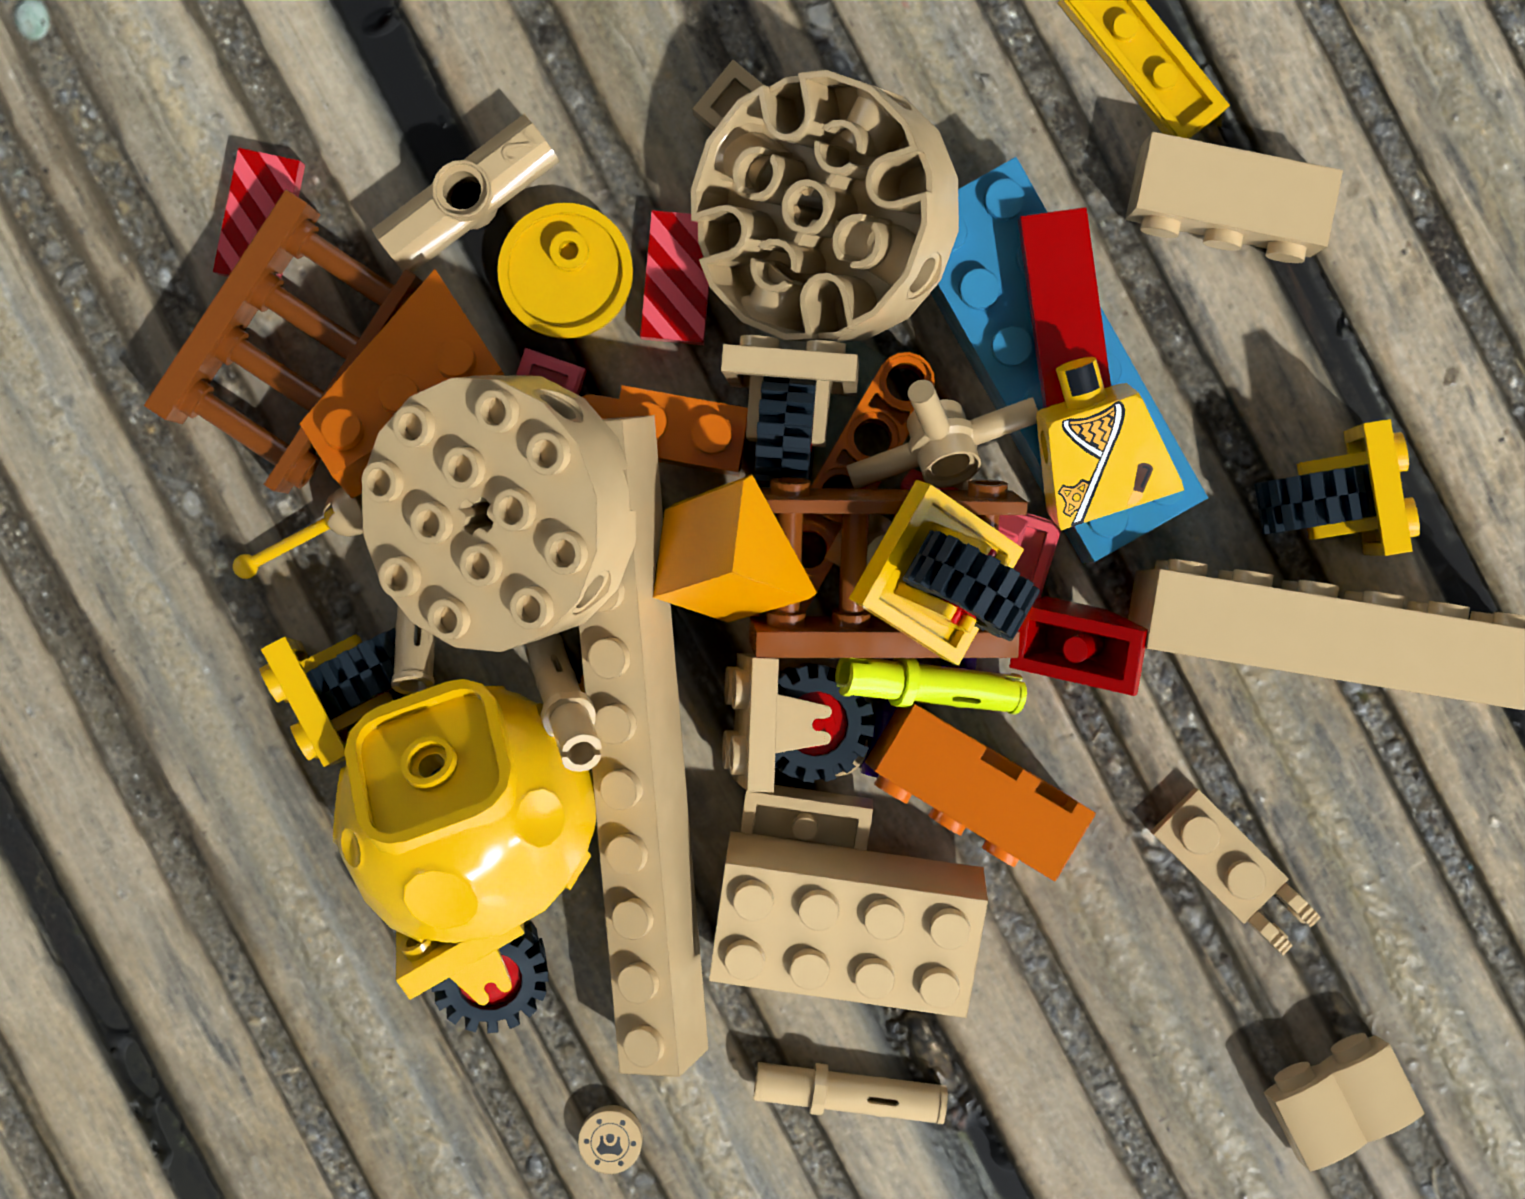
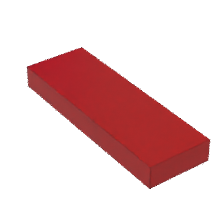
M1087 207L1020 216L1018 219L1043 408L1065 402L1056 372L1059 366L1076 359L1095 357L1104 388L1111 386Z

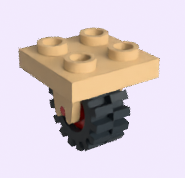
M761 335L740 336L739 345L723 344L721 372L731 387L749 388L746 439L757 442L755 480L759 487H770V481L773 478H803L811 481L814 446L826 447L830 395L857 397L859 380L858 355L845 353L846 344L826 340L806 341V351L792 350L779 347L780 339Z
M737 653L736 667L727 666L725 673V704L732 705L733 709H735L734 731L725 730L723 734V768L730 769L732 779L747 792H774L775 767L788 776L798 778L804 782L814 783V780L819 779L827 782L837 779L836 774L842 771L845 773L850 772L856 767L853 764L858 756L864 758L869 749L865 746L868 736L873 737L874 725L869 722V715L874 714L871 703L866 702L863 696L851 695L848 697L840 695V687H837L835 682L836 669L829 666L803 663L800 666L787 667L779 671V658H756L753 653Z

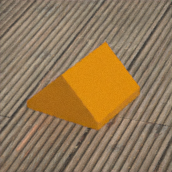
M753 475L677 502L665 509L653 598L725 622H731L808 600L817 593Z

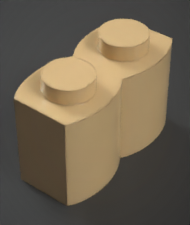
M1358 1033L1343 1038L1331 1047L1333 1055L1326 1058L1320 1064L1311 1066L1309 1062H1299L1290 1065L1278 1072L1274 1077L1276 1084L1264 1091L1297 1160L1310 1172L1346 1158L1368 1142L1393 1134L1425 1114L1391 1045L1376 1035L1368 1038L1365 1033Z

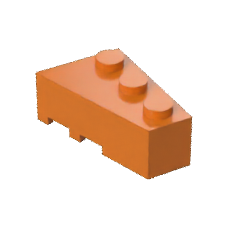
M434 269L299 424L332 477L351 498H354L362 493V474L367 467L379 431L410 396L454 377L504 375V373L436 269Z
M913 703L908 708L897 707L865 760V763L879 774L874 785L905 804L914 795L933 807L928 816L940 825L960 836L965 828H968L986 839L982 848L1012 867H1015L1020 860L1054 882L1058 879L1096 815L1094 811L1062 790L916 703Z

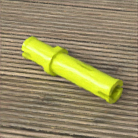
M840 658L835 673L836 686L840 687V695L888 699L890 704L896 707L908 708L914 702L958 708L1001 711L1016 715L1024 708L1027 698L1026 684L1021 682L1023 678L1018 673L1004 674L966 668L919 664L916 658H894L893 660Z

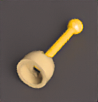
M342 487L336 489L326 500L323 507V519L253 556L250 554L239 555L233 562L234 573L242 579L252 578L256 575L259 566L329 529L338 535L347 537L363 534L362 493L351 498Z

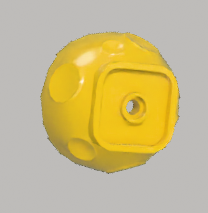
M458 679L447 681L380 705L364 714L349 731L344 750L346 765L340 769L337 785L333 842L338 846L341 857L364 901L390 928L420 943L424 939L445 943H459L501 936L544 912L565 888L571 890L591 857L588 848L596 825L592 769L577 772L565 768L555 738L550 737L544 729L541 719L543 704L536 703L518 693L506 690L504 686H484L482 683ZM442 767L440 771H438L433 776H430L434 770Z

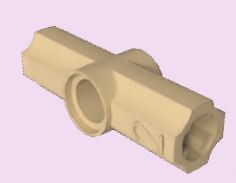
M524 113L464 160L452 161L444 165L437 172L430 186L379 223L372 231L403 272L407 269L414 273L469 230L479 229L488 225L496 216L499 207L560 161L547 141ZM465 182L480 184L481 195L474 206L460 210L452 207L451 197L459 185Z

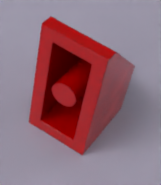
M1047 596L1035 600L1018 630L1020 632L1018 658L1010 659L1009 668L1135 696L1138 694L1148 629L1104 608Z

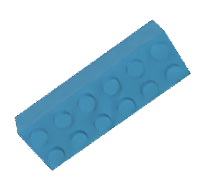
M1014 157L958 189L959 232L942 279L931 291V295L995 409L998 410L1033 397L1039 411L1043 409L1018 219L1020 216L1047 213V210L1017 157ZM1102 308L1101 315L1111 386L1127 383L1139 392L1182 480L1184 491L1064 529L1082 563L1098 561L1208 499L1207 494ZM1037 424L1009 434L1044 494Z

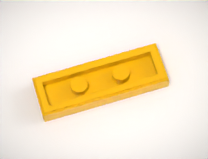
M1059 0V6L1162 134L1191 139L1230 106L1146 0Z

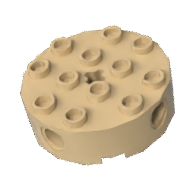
M829 70L798 73V76L785 77L770 87L762 85L738 99L706 140L691 187V221L698 222V243L704 256L699 261L709 287L741 322L783 340L805 342L809 340L835 342L865 341L907 320L941 281L959 232L958 176L939 130L906 97Z
M480 375L454 377L410 396L379 431L367 467L362 474L363 536L381 587L393 598L413 624L455 648L503 652L584 624L618 590L636 544V510L630 511V489L623 470L629 469L618 437L585 398L542 376Z

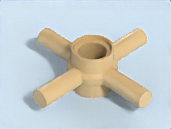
M918 380L911 384L908 389V397L914 408V411L907 420V429L911 438L909 443L847 465V470L855 489H860L920 467L924 481L934 487H954L959 490H968V481L973 480L972 477L981 467L977 446L1037 424L1036 414L1038 409L1034 398L1031 397L967 420L961 404L954 400H939L934 385L930 381Z

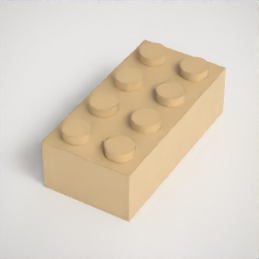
M730 831L709 981L967 1018L988 904L984 867Z

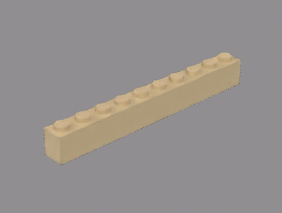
M655 415L606 418L603 421L618 437L629 469L623 470L630 489V511L636 510V544L618 590L584 624L579 625L585 694L591 699L595 708L596 720L594 727L602 749H599L601 753L600 761L592 768L619 1072L620 1074L680 1077L708 1050V1037L671 603L653 598L663 526Z

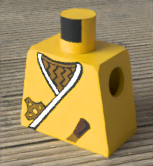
M1095 357L1076 359L1056 369L1065 402L1039 410L1036 414L1046 508L1048 515L1060 530L1184 491L1182 480L1139 392L1127 383L1104 388Z

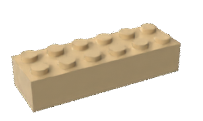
M1168 559V561L1156 560L1155 569L1136 570L1128 620L1148 629L1146 649L1525 710V616L1471 611L1470 620H1468L1470 607L1434 601H1429V603L1408 601L1407 609H1403L1404 596L1375 591H1345L1344 599L1337 598L1339 586L1307 580H1299L1298 582L1282 580L1281 589L1272 587L1274 575L1239 569H1234L1233 571L1219 570L1218 578L1207 577L1208 564L1179 559Z

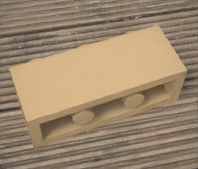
M1151 132L1139 149L1125 220L1142 223L1140 230L1152 236L1176 238L1179 236V232L1182 231L1204 236L1203 244L1212 248L1237 251L1241 250L1242 244L1267 249L1265 256L1269 259L1285 263H1303L1305 257H1312L1328 247L1343 170Z

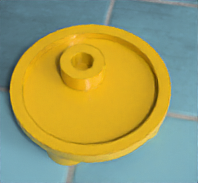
M554 203L528 213L510 230L499 254L498 282L507 306L524 325L548 337L558 339L579 338L602 329L621 311L632 286L633 262L624 236L617 226L605 215L581 204Z

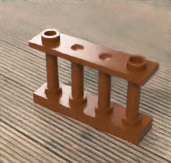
M287 189L143 406L164 420L184 424L188 416L194 419L199 415L275 465L263 485L274 492L289 494L293 486L301 489L310 480L321 460L315 454L316 450L302 427L289 445L213 395L214 387L210 385L211 381L223 363L228 366L234 362L310 412L423 281L405 269L394 285L318 235L319 227L315 223L321 214ZM305 256L378 304L380 308L361 337L358 338L284 289V281L277 277L276 273L282 275L293 257L300 259ZM270 309L345 359L325 391L248 341L249 334L245 330L258 310L265 312Z
M790 477L773 478L770 481V488H760L773 513H776V519L800 562L802 557L803 513L842 514L839 608L832 610V616H806V611L800 608V602L767 611L766 616H750L749 642L756 658H941L880 618L871 617L869 611L849 599L867 567L869 514H897L911 489L811 488V481L808 479ZM988 479L968 481V490H940L997 531H999L1000 515H1027L1028 502L1014 491L1008 490V483L1004 481ZM979 629L963 658H1018L1020 632H1017L1013 641H1008L1002 637L999 638L992 635L985 629L984 631Z

